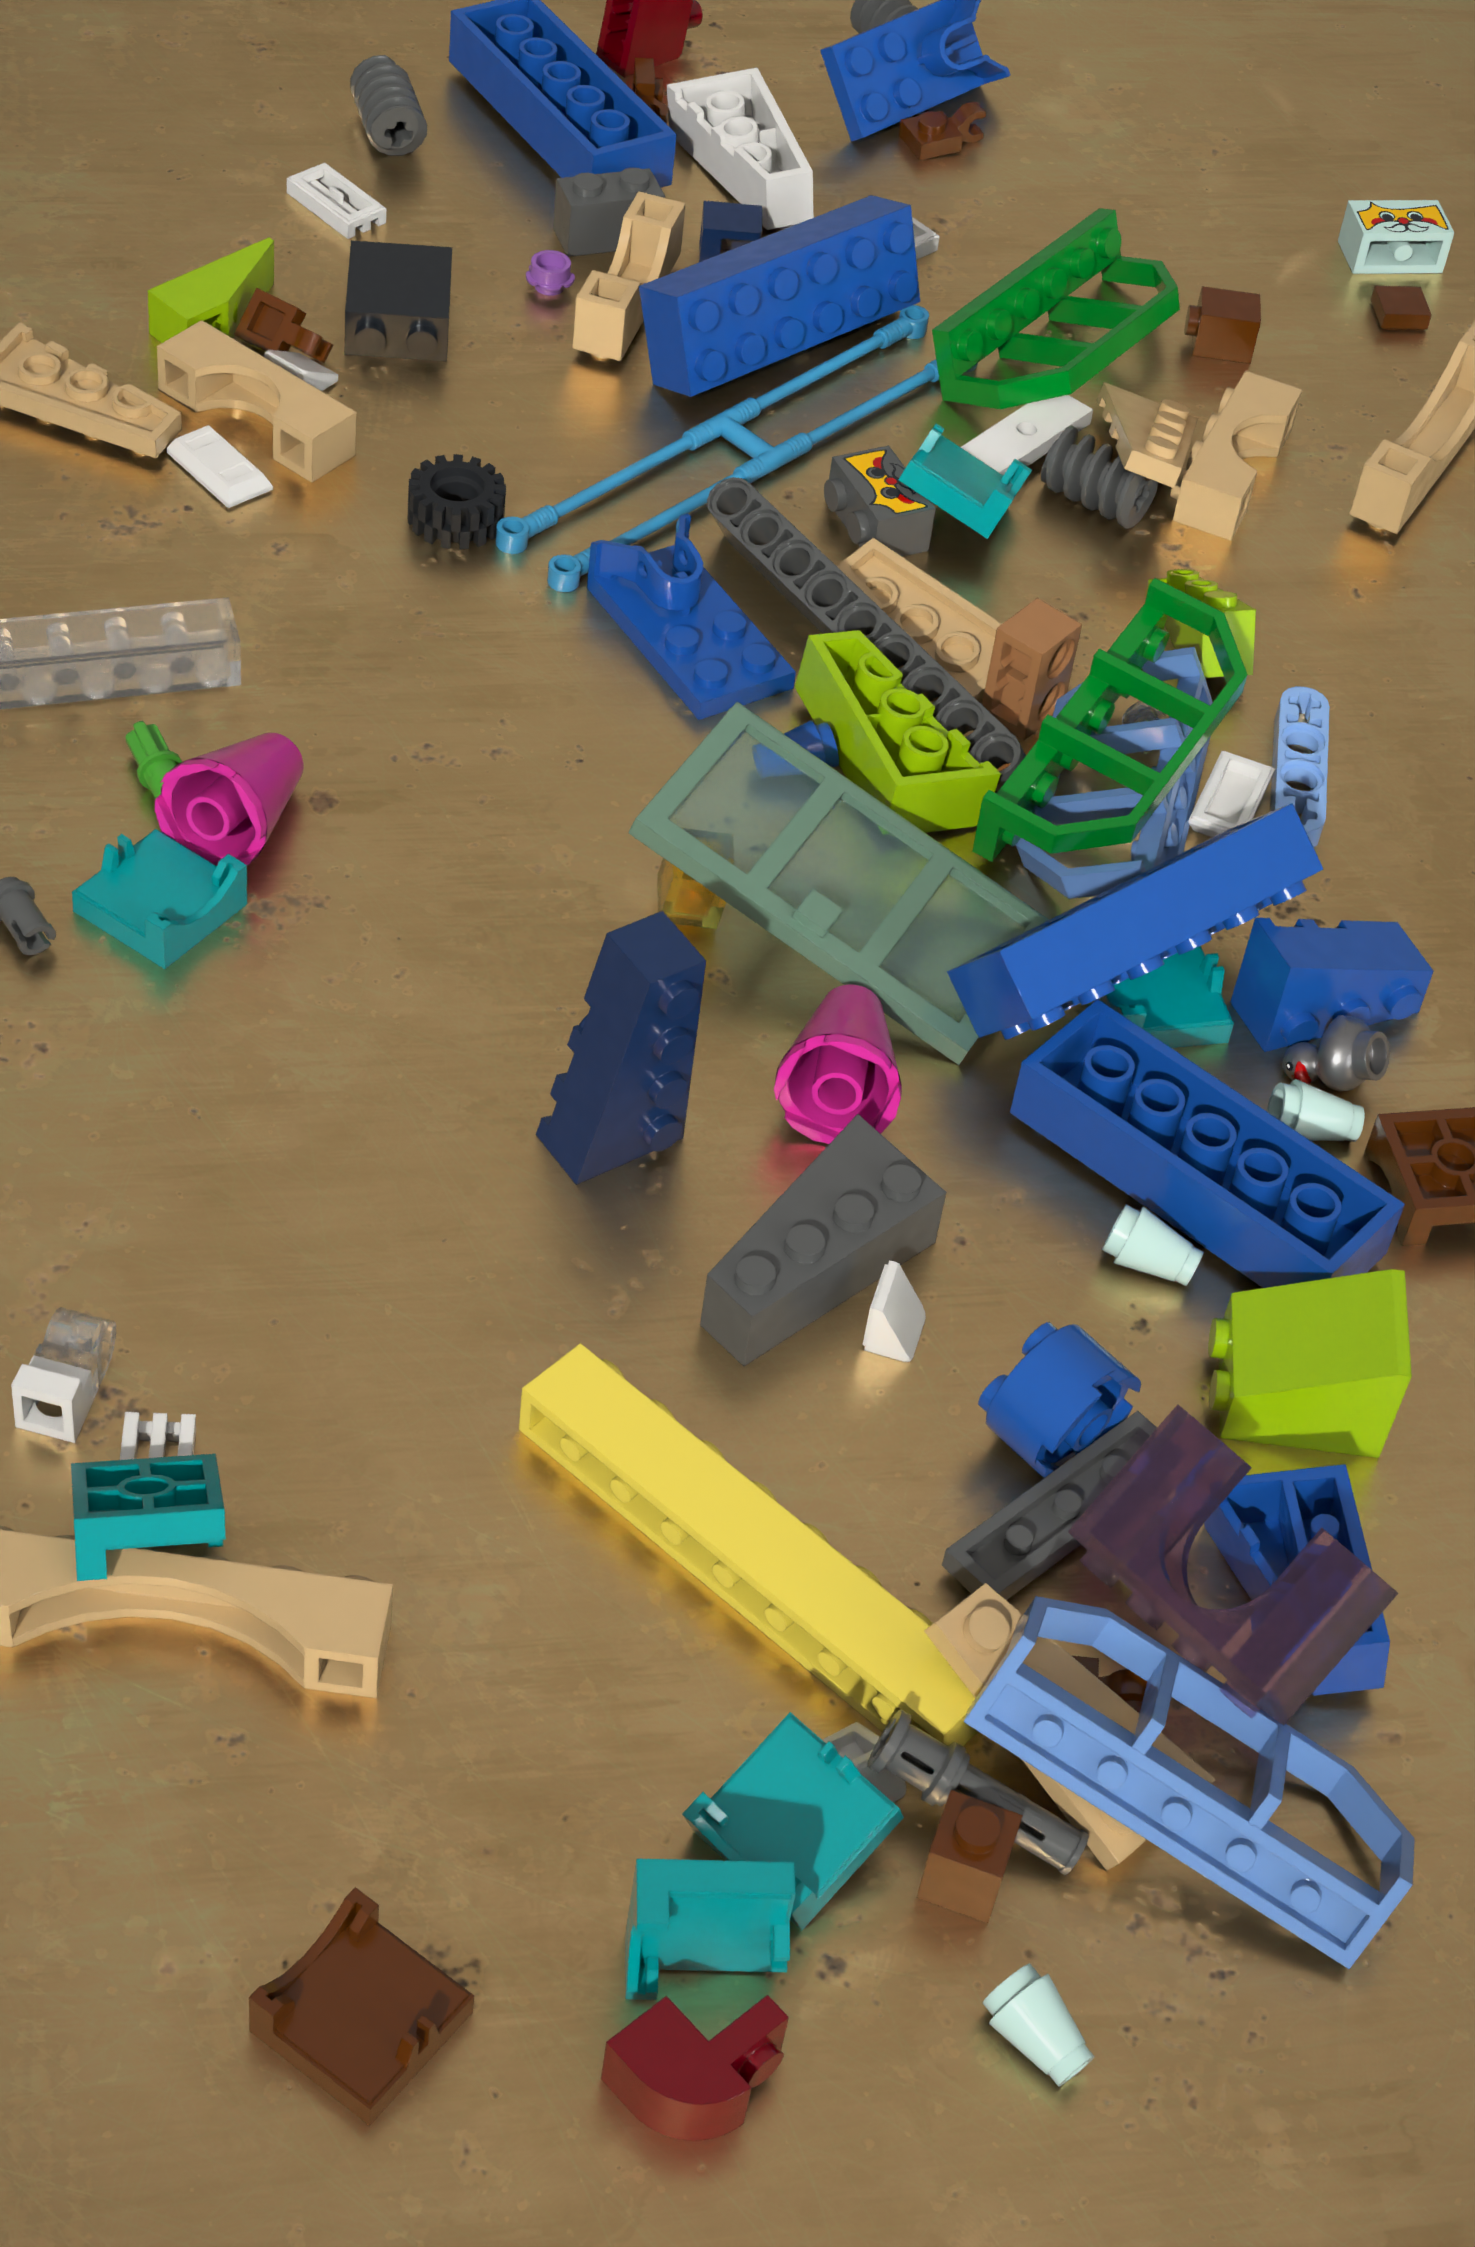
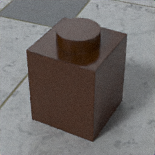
M1202 286L1198 305H1189L1185 321L1184 334L1192 336V356L1251 364L1261 324L1260 294Z
M951 1790L928 1854L917 1898L989 1923L1023 1815Z

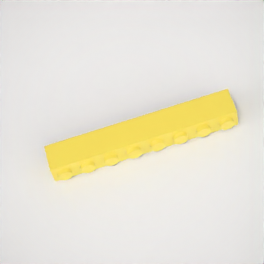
M580 1343L522 1388L519 1430L880 1731L883 1732L895 1713L902 1709L912 1715V1725L947 1746L953 1742L964 1746L979 1732L964 1722L966 1713L975 1697L924 1632V1630L932 1625V1622L923 1613L909 1609L885 1590L871 1571L865 1567L854 1565L833 1548L819 1529L811 1524L802 1523L781 1506L767 1487L759 1482L749 1480L725 1460L723 1454L715 1445L709 1441L700 1440L675 1420L671 1411L663 1403L655 1399L650 1400L629 1383L616 1365L606 1359L598 1358Z

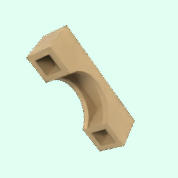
M638 191L623 217L618 245L608 273L592 270L576 297L572 349L591 353L598 358L622 360L644 320L639 286L670 274L681 254L686 203Z
M201 320L157 346L158 390L194 412L216 408H234L246 410L265 418L273 425V460L311 483L356 455V411Z
M1246 370L1235 389L1231 387L1226 388L1220 402L1218 415L1211 414L1205 427L1202 441H1195L1186 469L1182 468L1175 487L1171 489L1170 498L1177 500L1173 521L1232 540L1247 513L1257 475V470L1242 459L1254 456L1278 457L1292 431L1303 389Z

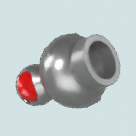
M1339 1015L1324 1031L1319 1048L1307 1042L1293 1044L1286 1050L1282 1066L1284 1073L1293 1081L1297 1079L1310 1084L1320 1078L1327 1087L1338 1092L1353 1090L1365 1080L1378 1081L1384 1076L1390 1058L1389 1042L1384 1033L1371 1031L1368 1025L1361 1019L1353 1016Z

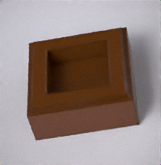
M1374 285L1371 302L1382 329H1428L1432 314L1421 287Z

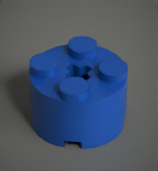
M1050 1322L1039 1326L1028 1337L1022 1347V1353L1025 1357L1008 1376L1003 1374L994 1379L982 1392L978 1401V1405L987 1413L986 1424L988 1428L1043 1478L1127 1419L1133 1408L1124 1399L1128 1388L1136 1392H1140L1141 1381L1076 1324L1067 1325L1060 1329L1054 1327Z

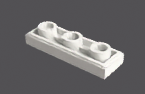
M1069 395L1028 403L961 448L1004 476L1014 459L1029 466L1047 454L1053 443L1067 427L1072 425L1079 432L1090 425L1093 409Z

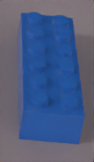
M494 0L451 10L449 62L561 178L574 177L580 173L601 174L620 172L626 168H650L660 187L672 185L677 134L541 0Z
M870 195L640 285L639 291L653 385L692 397L919 303L920 292L911 205Z
M1293 803L1232 827L947 971L975 1032L979 1036L978 1038L1001 1031L1004 1039L1007 1040L1029 1029L1035 1031L1064 1017L1066 1015L1065 1010L1080 1003L1085 1005L1114 991V985L1128 978L1133 980L1164 965V959L1176 953L1178 955L1184 954L1211 941L1212 934L1224 928L1229 930L1259 916V910L1271 904L1273 906L1302 894L1307 891L1302 880L1323 870V867Z
M1099 999L1021 1062L1010 1109L1012 1115L1262 1288L1367 1273L1387 1254L1405 1203Z

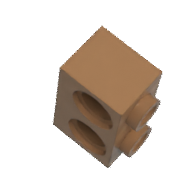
M1039 598L1033 600L997 627L982 705L998 721L1023 741L1041 728L1042 721L1048 714L1053 716L1057 699L1067 693L1082 628L1081 623Z

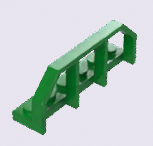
M1099 208L932 329L942 400L1005 409L1072 394L1180 310L1178 286L1162 261L1121 256V234L1118 231L1116 210ZM1100 271L1102 281L1155 287L1158 291V294L1143 306L1068 296ZM1047 311L1049 321L1111 329L1094 343L1019 333ZM997 348L999 358L1060 367L1000 381L962 375Z
M1154 578L1149 584L1145 604L1107 652L1098 649L1094 654L1090 674L1056 718L1049 714L1044 718L1038 741L997 793L988 790L983 796L972 852L993 862L1006 844L1015 846L1020 838L1050 854L1131 843L1243 693L1248 674L1225 614ZM1167 615L1210 638L1227 683L1211 706L1143 671L1142 667L1147 660L1155 663L1168 643L1170 633L1164 630ZM1120 696L1126 699L1132 696L1193 728L1160 773L1090 737L1092 732L1099 735L1104 731L1113 715L1114 703ZM1079 762L1143 795L1131 813L1126 816L1054 825L1031 812L1035 806L1044 808L1048 804L1058 785L1060 773L1064 768L1072 771Z

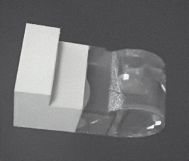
M62 1307L55 1311L47 1327L43 1343L38 1345L29 1365H21L11 1384L16 1428L72 1443L76 1442L112 1358L116 1340V1323L114 1321ZM42 1401L61 1406L62 1416L51 1417L43 1414L37 1408L38 1402Z

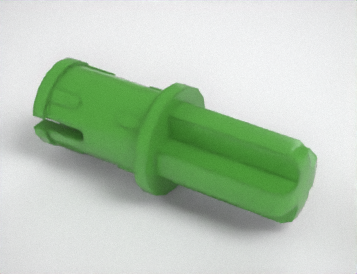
M139 721L133 724L134 730L126 734V743L139 766L137 777L143 787L150 789L156 799L161 794L163 782H160L164 775L174 766L181 763L182 760L178 754L169 750L157 725H146L144 721Z

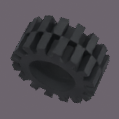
M454 454L453 461H447L445 455L435 456V465L428 459L421 462L420 469L414 468L411 472L408 486L407 519L409 525H413L412 531L417 536L424 533V541L430 544L440 539L441 547L450 549L451 542L459 543V549H469V541H474L480 547L486 544V537L494 540L496 538L497 523L504 518L506 484H504L503 475L501 473L495 474L496 467L490 463L481 467V459L473 456L470 462H463V455Z

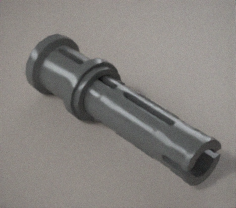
M902 1709L895 1713L883 1730L869 1757L868 1768L877 1773L886 1769L922 1791L921 1800L931 1806L935 1804L940 1807L947 1802L950 1791L953 1790L1021 1814L1023 1817L1015 1843L1056 1867L1064 1875H1067L1074 1868L1089 1839L1086 1831L1075 1828L1037 1805L1023 1794L1014 1791L969 1763L970 1755L966 1753V1748L957 1742L947 1746L912 1725V1715Z

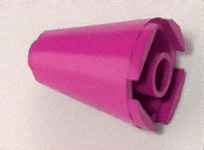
M271 732L177 764L164 775L160 782H163L161 794L155 799V813L161 832L216 866L227 854L249 865L264 848L303 774L304 763L299 749L287 737Z
M848 984L831 990L820 1003L777 1068L774 1093L776 1101L779 1099L781 1106L785 1110L784 1118L793 1129L813 1141L830 1144L857 1114L881 1134L895 1119L901 1100L902 1085L883 1007L879 998L871 990L863 986Z

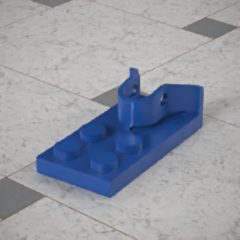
M938 0L820 50L851 141L869 136L900 122L901 119L914 116L981 85L1011 76L1007 67L990 59L988 55L982 54L972 24L976 20V13L981 0Z
M684 514L679 516L676 525L675 544L656 551L647 552L642 546H631L606 540L592 542L590 546L587 589L698 720L728 711L736 702L746 705L794 689L796 671L703 567V561L691 540H689L691 515Z

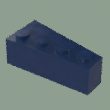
M663 911L606 934L584 996V1000L590 1006L589 1013L579 1025L573 1027L567 1044L574 1053L567 1073L556 1075L550 1095L557 1103L552 1116L541 1117L536 1136L576 1185L653 1151H663L684 1137L706 960Z

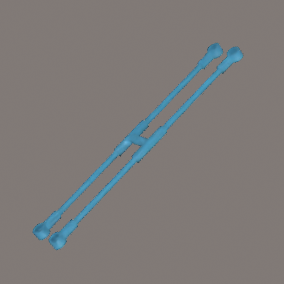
M917 305L900 310L898 319L876 330L873 337L756 399L747 398L743 402L711 417L692 429L685 431L682 438L560 503L554 506L545 505L523 518H502L498 521L496 527L497 548L508 554H518L525 551L528 546V539L556 525L558 518L686 450L694 451L720 436L753 458L736 467L733 474L724 479L732 477L742 478L751 484L809 452L812 449V445L925 383L929 381L937 382L939 380L937 360L935 359L926 364L923 371L809 433H799L775 447L742 425L758 417L761 410L877 348L885 349L904 338L919 339L924 337L927 332L929 312ZM978 363L966 372L974 371L977 368ZM719 482L610 541L626 545L639 541L677 520L679 516L688 514L706 504L710 491ZM590 547L574 556L564 554L551 558L548 563V585L559 592L576 590L580 584V577L588 573Z

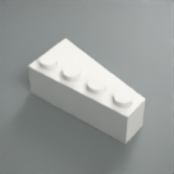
M757 67L667 84L669 127L677 134L676 141L740 204L762 206V225L767 230L775 228L786 229L814 218L813 170Z

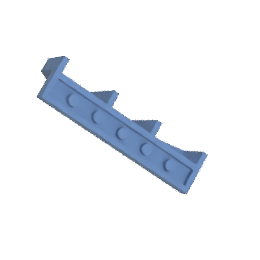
M1195 647L1163 651L1155 663L1147 660L1142 667L1144 672L1161 681L1179 679L1177 689L1210 706L1213 703ZM1081 684L1057 699L1052 717L1056 718ZM1169 716L1166 719L1107 726L1101 734L1098 735L1092 732L1090 737L1123 754L1160 750L1158 764L1151 768L1160 773L1193 728ZM1210 737L1143 826L1139 840L1133 841L1131 846L1132 861L1067 868L1039 847L1020 838L1016 847L1024 867L1068 899L1097 896L1183 853L1190 826L1188 821L1194 809ZM1128 787L1055 796L1054 792L1044 808L1035 806L1031 812L1054 825L1126 816L1131 813L1143 795Z
M1035 1596L1016 1624L1007 1653L966 1713L964 1719L966 1724L1347 1969L1352 1967L1413 1885L1415 1838L1352 1765L1105 1608ZM1037 1637L1093 1646L1146 1680L1147 1685L1135 1735L1022 1663L1035 1645ZM1171 1697L1259 1753L1250 1808L1152 1746L1165 1727ZM1286 1771L1327 1796L1381 1860L1379 1891L1269 1821L1282 1802Z

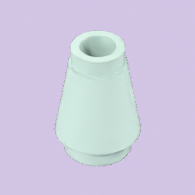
M1297 1079L1290 1084L1278 1083L1272 1091L1267 1107L1268 1113L1310 1141L1345 1140L1356 1142L1361 1135L1365 1119L1362 1106L1352 1104L1347 1100Z
M1126 1204L1102 1248L1103 1251L1115 1257L1114 1264L1173 1282L1176 1281L1184 1286H1187L1204 1253L1193 1247L1192 1243L1144 1206L1138 1211Z
M1030 1963L1004 1980L983 2001L984 2006L993 2016L989 2024L1040 2070L1049 2075L1058 2087L1079 2073L1095 2057L1085 2045L1086 2042L1050 1975L1046 1974L1041 1977Z

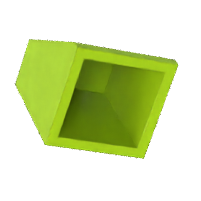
M1388 1269L1231 1293L1223 1319L1213 1318L1208 1342L1209 1357L1219 1358V1370H1214L1211 1379L1209 1407L1210 1410L1220 1411V1438L1379 1458L1412 1377L1405 1271Z

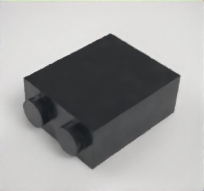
M351 240L345 306L344 355L447 361L452 247Z

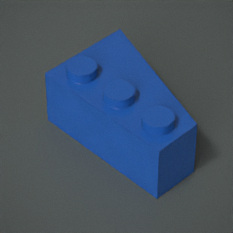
M1255 918L1230 1003L1262 1050L1268 1052L1292 1046L1296 1043L1322 1038L1328 1025L1339 1015L1359 1018L1369 1026L1392 1019H1404L1412 1014L1419 1013L1434 971L1398 922L1341 920L1337 928H1319L1313 919H1298L1294 927L1275 926L1270 918Z
M1346 1464L1207 1479L1204 1527L1311 1694L1316 1696L1384 1688L1390 1639Z

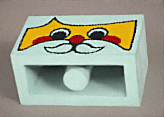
M1348 200L1338 243L1353 274L1443 273L1454 231L1438 200Z

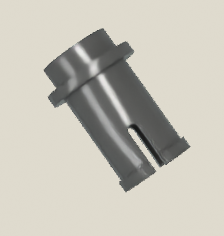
M5 877L0 879V921L4 922L23 954L35 955L41 953L51 945L42 932L45 933L48 939L55 940L56 931L47 922L35 904V891L28 882L19 880L17 877Z

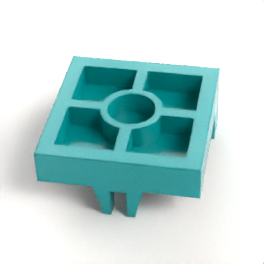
M936 423L898 480L988 539L1032 469L1014 459L1003 476L944 437L942 433L945 429Z
M157 829L153 830L135 845L132 844L131 839L121 834L117 837L118 849L111 844L105 846L101 870L72 891L73 912L158 966L166 969L247 905V865L227 854L216 866Z
M1201 946L1184 954L1178 955L1176 953L1164 959V965L1133 980L1128 978L1114 985V991L1099 998L1100 1001L1171 1048L1228 1043L1234 1026L1221 995L1225 969L1223 966L1217 967L1219 961L1218 953L1206 954L1205 956Z
M216 1453L71 1463L77 1581L107 1579L106 1550L208 1543L209 1548L223 1547V1540L226 1539L225 1508Z
M791 1712L711 1798L702 1792L682 1813L694 1833L725 1861L794 1862L796 1895L790 1920L801 1931L904 1818L900 1808L863 1777L846 1755L841 1757L830 1741L825 1743Z
M636 1859L625 1932V1999L657 2000L659 1970L787 1973V1961L790 1960V1917L796 1895L794 1862Z

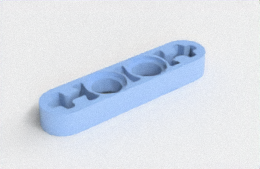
M1295 686L1288 688L1282 693L1274 719L1272 768H1275L1271 780L1270 812L1293 803L1296 812L1302 814L1301 822L1314 848L1318 845L1326 820L1330 706L1326 697L1317 690ZM1299 713L1305 714L1307 723L1298 722ZM1288 745H1300L1310 749L1313 753H1300L1292 750ZM1293 781L1303 783L1309 786L1312 790L1301 791L1298 789H1294L1290 787L1286 782Z

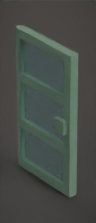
M736 702L728 709L726 715L635 818L628 832L842 984L859 985L871 990L879 998L886 1015L958 1065L979 1036L974 1030L947 971L1049 920L739 702Z

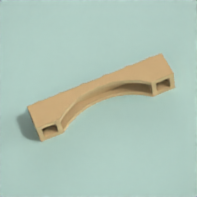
M1475 321L1460 339L1436 387L1414 421L1394 441L1383 439L1364 464L1350 515L1368 522V524L1375 528L1385 529L1397 534L1474 431Z
M0 1525V1646L13 1648L46 1632L86 1621L122 1617L173 1619L212 1628L249 1644L278 1663L303 1688L377 1698L392 1623L393 1584L375 1582L359 1575L337 1577L303 1572L298 1568L288 1565L266 1567L231 1562L226 1558L216 1555L194 1557L159 1552L151 1547L106 1550L107 1579L77 1581L75 1536L58 1535L52 1537L16 1532Z

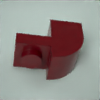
M666 1995L606 2042L601 2080L640 2122L662 2135L689 2141L708 2140L723 2136L744 2124L751 2088L764 2082L782 2062L784 2053L781 2050L789 2017L769 1995H766L708 2041Z

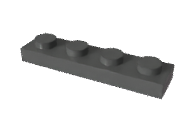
M1136 1411L945 1550L942 1566L971 1594L987 1583L1007 1600L1181 1471L1187 1453L1144 1415Z

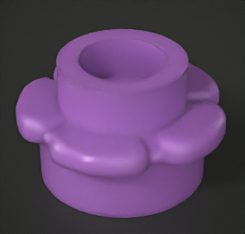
M544 250L535 253L531 258L530 271H527L525 275L530 285L535 286L539 293L548 296L562 293L564 288L572 286L575 281V275L571 273L570 258L564 253L554 250Z

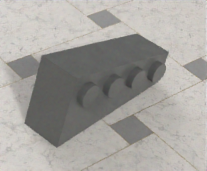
M857 1114L707 1274L700 1325L739 1363L746 1366L879 1280L884 1265H888L889 1260L902 1265L936 1243L947 1192Z

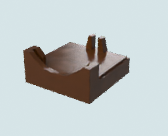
M1475 1107L1378 1114L1365 1153L1368 1160H1372L1382 1168L1389 1181L1393 1196L1405 1203L1398 1222V1238L1401 1245L1426 1244L1433 1226L1475 1223Z
M355 1887L344 1898L340 1908L324 1932L305 1955L283 1975L265 1985L259 1986L250 1995L249 2031L370 2126L473 2013L474 1995L378 1922L379 1905Z

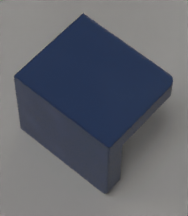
M704 200L699 240V262L719 255L720 250L730 251L760 239L762 235V206Z

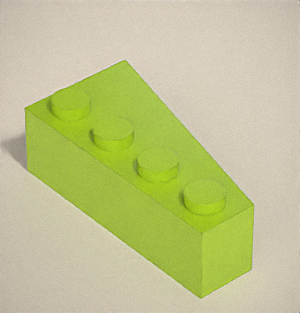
M860 630L808 635L795 689L815 724L824 722L829 724L838 749L839 766L846 778L925 833L977 826L983 796L988 790L995 793L1001 773L989 761L979 763L968 752L971 743L957 728L947 731L933 717L935 706L923 694L917 695L907 690L901 684L903 674ZM871 820L881 838L894 837Z

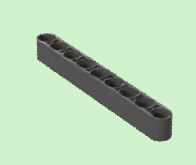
M732 477L716 484L709 493L707 506L728 542L822 634L860 630L897 669L903 666L899 669L903 674L901 684L907 690L917 695L923 694L929 701L938 698L932 703L935 706L933 717L947 731L957 728L964 735L974 730L973 733L965 738L971 743L968 752L979 763L989 761L996 769L1010 763L1008 767L999 771L1001 775L995 791L997 793L1026 756L1017 738L749 482L742 478Z

